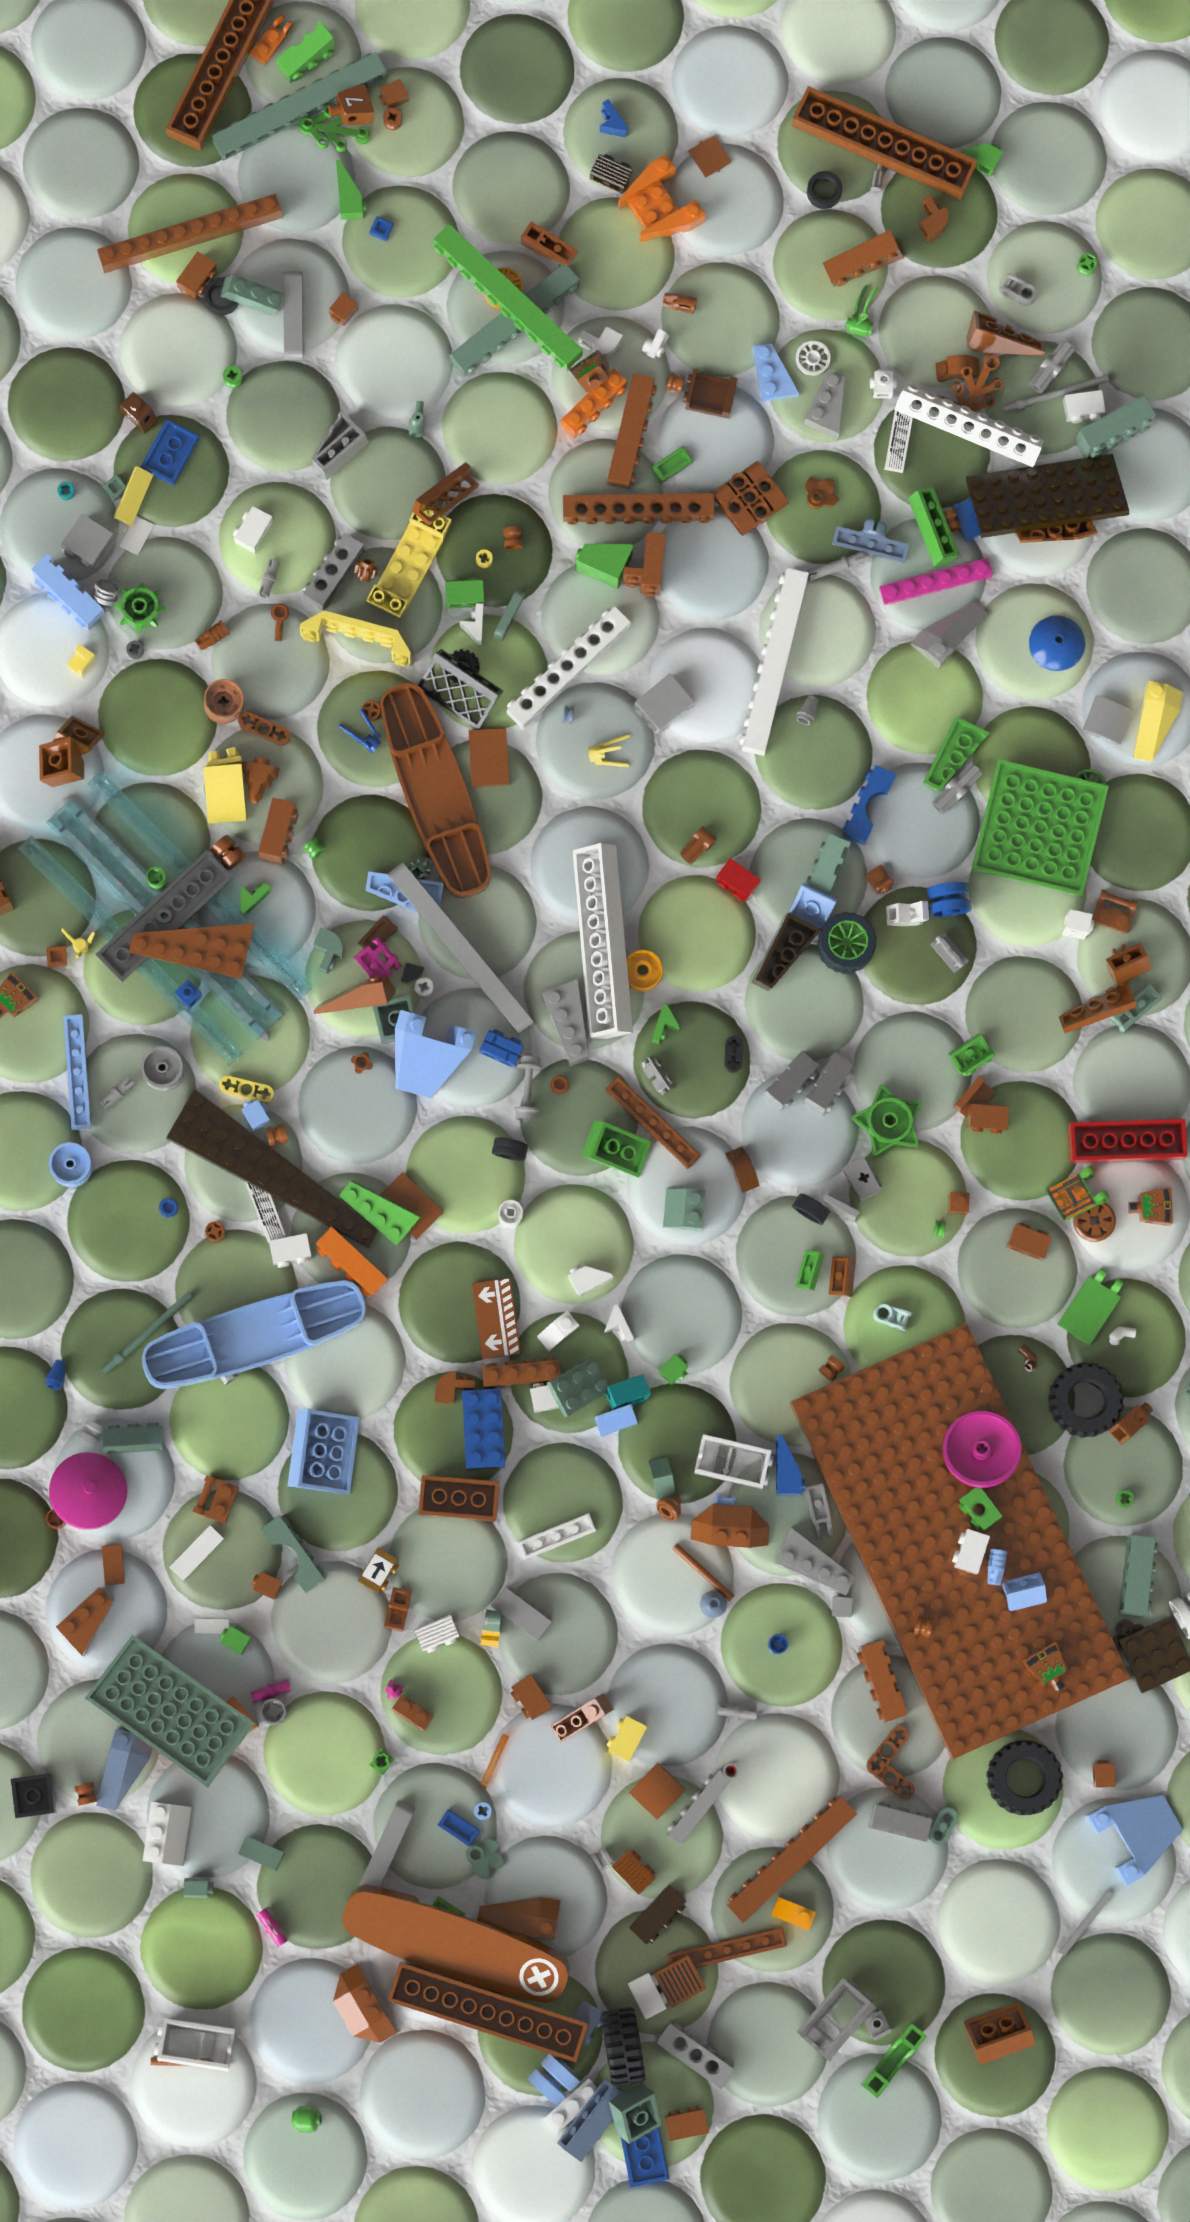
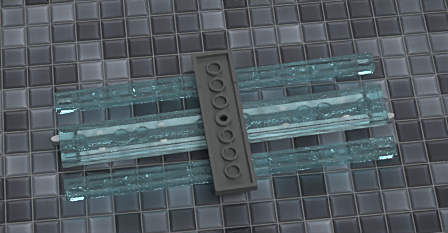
M100 771L88 782V785L178 876L166 889L163 887L154 889L149 886L146 879L147 871L74 796L71 799L64 797L63 802L65 805L47 820L46 824L136 916L132 921L122 928L32 835L18 847V850L108 941L95 954L100 961L122 983L136 970L230 1066L234 1061L238 1060L243 1051L197 1004L189 1010L175 996L174 992L179 986L152 958L129 953L133 933L202 928L192 917L205 905L225 926L251 924L220 892L233 879V876L207 850L191 863L145 814ZM254 927L249 950L298 1000L306 996L312 985ZM186 967L256 1040L261 1038L263 1041H269L266 1031L275 1022H278L285 1015V1012L244 970L240 980Z

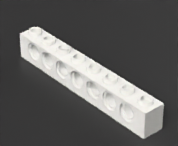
M905 383L894 409L1031 467L1034 466L1044 442L1036 435L1026 434L1021 429L1007 426L1000 420L990 419L986 414L971 411L967 406L954 404L950 399H942L933 392H925L914 384ZM914 400H920L922 404H916ZM931 407H937L939 411H933ZM949 414H954L957 418L952 419L949 417ZM967 421H970V422H972L974 425H973V426H969V425L966 424V422H967ZM983 429H989L991 433H986ZM1000 436H1006L1008 440H1003ZM1018 443H1023L1026 447H1020Z
M616 607L611 610L607 609L602 614V619L598 623L596 621L593 622L588 628L589 631L585 635L581 634L574 641L576 644L571 649L567 647L562 652V657L558 661L554 660L547 667L548 671L544 674L540 673L534 679L535 683L531 687L526 686L521 691V696L517 700L514 698L507 705V714L522 729L630 628L631 622ZM611 625L613 630L607 632L603 629V626ZM596 637L600 642L594 645L589 640ZM579 650L585 651L586 655L584 657H578L576 655V652ZM565 663H570L573 668L565 670L562 666ZM551 676H557L559 678V681L557 683H551L549 681V678ZM543 689L546 693L543 696H538L535 691ZM530 702L532 707L525 709L522 707V704Z

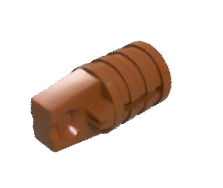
M665 293L662 305L677 311L694 314L697 297Z
M220 620L209 629H206L195 642L201 650H204L230 635V632Z

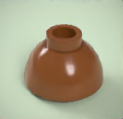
M677 1495L663 1497L656 1502V1507L665 1519L677 1521L681 1514L682 1500Z

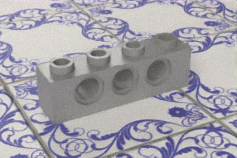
M346 533L336 539L334 543L335 548L332 552L329 551L323 560L325 563L321 568L318 567L313 574L314 579L311 583L308 582L303 589L304 599L322 611L364 551V544ZM340 552H345L348 554V556L344 559H340L338 557V554ZM334 567L337 569V572L329 574L327 570ZM325 583L327 587L321 590L317 588V585Z
M676 2022L673 2025L668 2023L656 2043L715 2086L722 2089L734 2072V2069L731 2067L733 2063L725 2057L722 2060L715 2056L717 2052L708 2045L706 2048L699 2044L701 2040L693 2034L687 2036L683 2033L684 2028ZM683 2037L686 2044L683 2048L675 2046L676 2038ZM693 2049L701 2050L702 2056L700 2059L694 2060L691 2058V2051ZM711 2060L718 2063V2068L713 2072L707 2069V2063Z

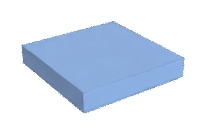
M803 883L789 913L822 929L824 924L827 923L838 899Z

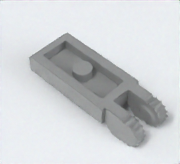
M823 1483L805 1486L804 1491L817 1540L822 1539L819 1524L826 1522L828 1536L833 1537L832 1519Z

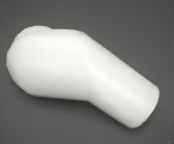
M1117 1327L1110 1333L1109 1342L1112 1345H1118L1119 1340L1123 1337L1135 1338L1136 1328Z

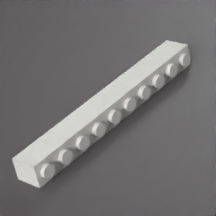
M787 568L786 573H781L779 584L783 585L781 591L777 590L775 601L778 602L777 609L773 608L770 618L774 620L773 626H768L766 637H769V642L764 644L762 655H765L764 662L759 663L757 673H761L760 679H755L753 687L756 695L755 698L751 697L749 709H752L751 716H746L744 726L748 728L746 734L742 733L740 744L743 745L742 751L762 756L765 754L809 574L807 572Z

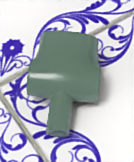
M416 401V411L409 421V435L413 437H422L424 426L423 401Z

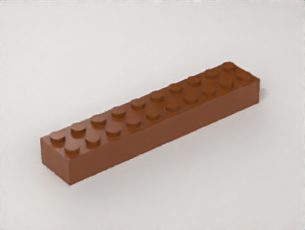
M229 0L166 127L168 137L199 151L202 150L276 0Z
M810 86L807 87L792 121V127L959 200L962 199L978 162L977 159Z
M402 1962L399 1963L387 2000L573 2062H578L589 2023Z

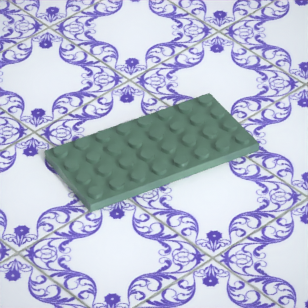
M133 1635L85 1697L94 1706L207 1788L255 1725L249 1718Z

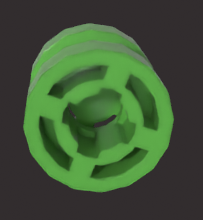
M152 867L147 871L146 879L150 887L160 889L166 884V876L161 868Z

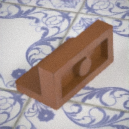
M980 1075L954 1106L966 1118L968 1105H986L995 1094L984 1083L985 1079Z

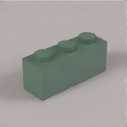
M234 274L225 278L221 297L269 315L280 311L284 295L282 292Z

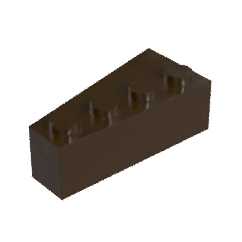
M789 912L785 914L751 983L766 991L771 990L822 929Z

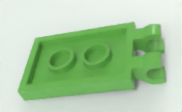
M1103 1268L1098 1271L1094 1279L1088 1276L1057 1323L1058 1326L1088 1346L1092 1343L1121 1297L1117 1295V1292L1124 1284L1118 1278L1110 1290L1100 1284L1108 1273Z

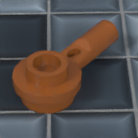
M279 603L271 608V617L276 621L275 641H282L283 622L289 617L288 607L285 604Z

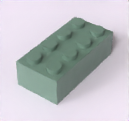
M1144 395L1080 429L1075 442L1085 458L1091 457L1093 459L1102 454L1101 451L1105 449L1111 450L1118 446V442L1122 440L1124 442L1129 441L1137 432L1144 433L1149 430L1156 414Z
M1139 1535L1127 1537L1119 1614L1144 1617L1147 1616L1148 1612H1151L1152 1601H1149V1594L1153 1593L1154 1581H1151V1576L1156 1570V1562H1153V1557L1158 1551V1543L1155 1542V1537Z

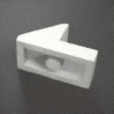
M476 603V609H472L471 620L475 622L460 621V627L477 645H482L483 604Z
M617 1304L613 1307L604 1333L619 1327L620 1330L617 1333L620 1340H625L626 1344L634 1341V1337Z

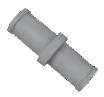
M268 560L265 574H262L261 577L262 583L258 592L260 597L269 598L272 586L276 583V574L280 562L277 560Z
M127 1075L99 1101L102 1106L109 1101L104 1106L107 1111L115 1102L124 1098L123 1095L135 1085L132 1080L125 1085L130 1080Z
M718 1703L716 1715L731 1716L734 1719L747 1718L756 1720L757 1708L740 1706L737 1703L735 1705Z

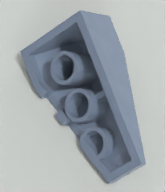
M115 1729L96 1806L115 1811L149 1761L153 1748L133 1733Z

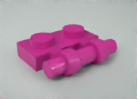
M377 936L372 940L376 946L374 950L367 945L353 958L369 977L380 975V977L387 976L390 978L393 973L389 970V967L393 966L397 970L402 965L398 961V957L387 948L388 945ZM380 953H382L387 959L384 963L377 956Z

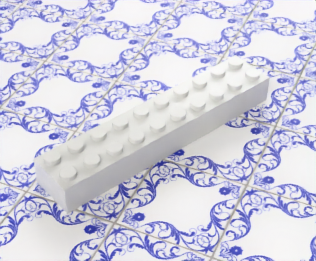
M598 843L573 850L589 1038L608 1039L633 1033L617 849L616 845Z

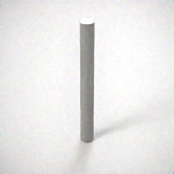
M1107 1890L1058 1951L1065 1957L1113 1896L1111 1892Z

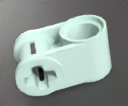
M881 1304L873 1311V1317L877 1322L899 1331H907L906 1324L908 1318L912 1315L911 1312L887 1304ZM879 1309H885L887 1311V1317L885 1319L879 1317Z

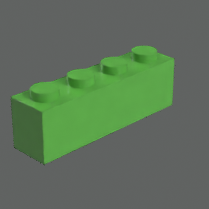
M934 487L918 489L908 500L933 566L950 564L959 555Z

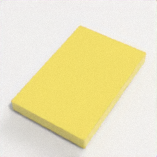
M242 763L203 766L208 824L246 821Z

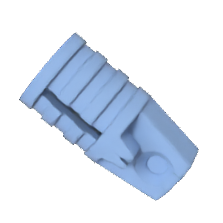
M990 1549L987 1567L988 1584L1001 1585L1006 1566L1007 1551Z

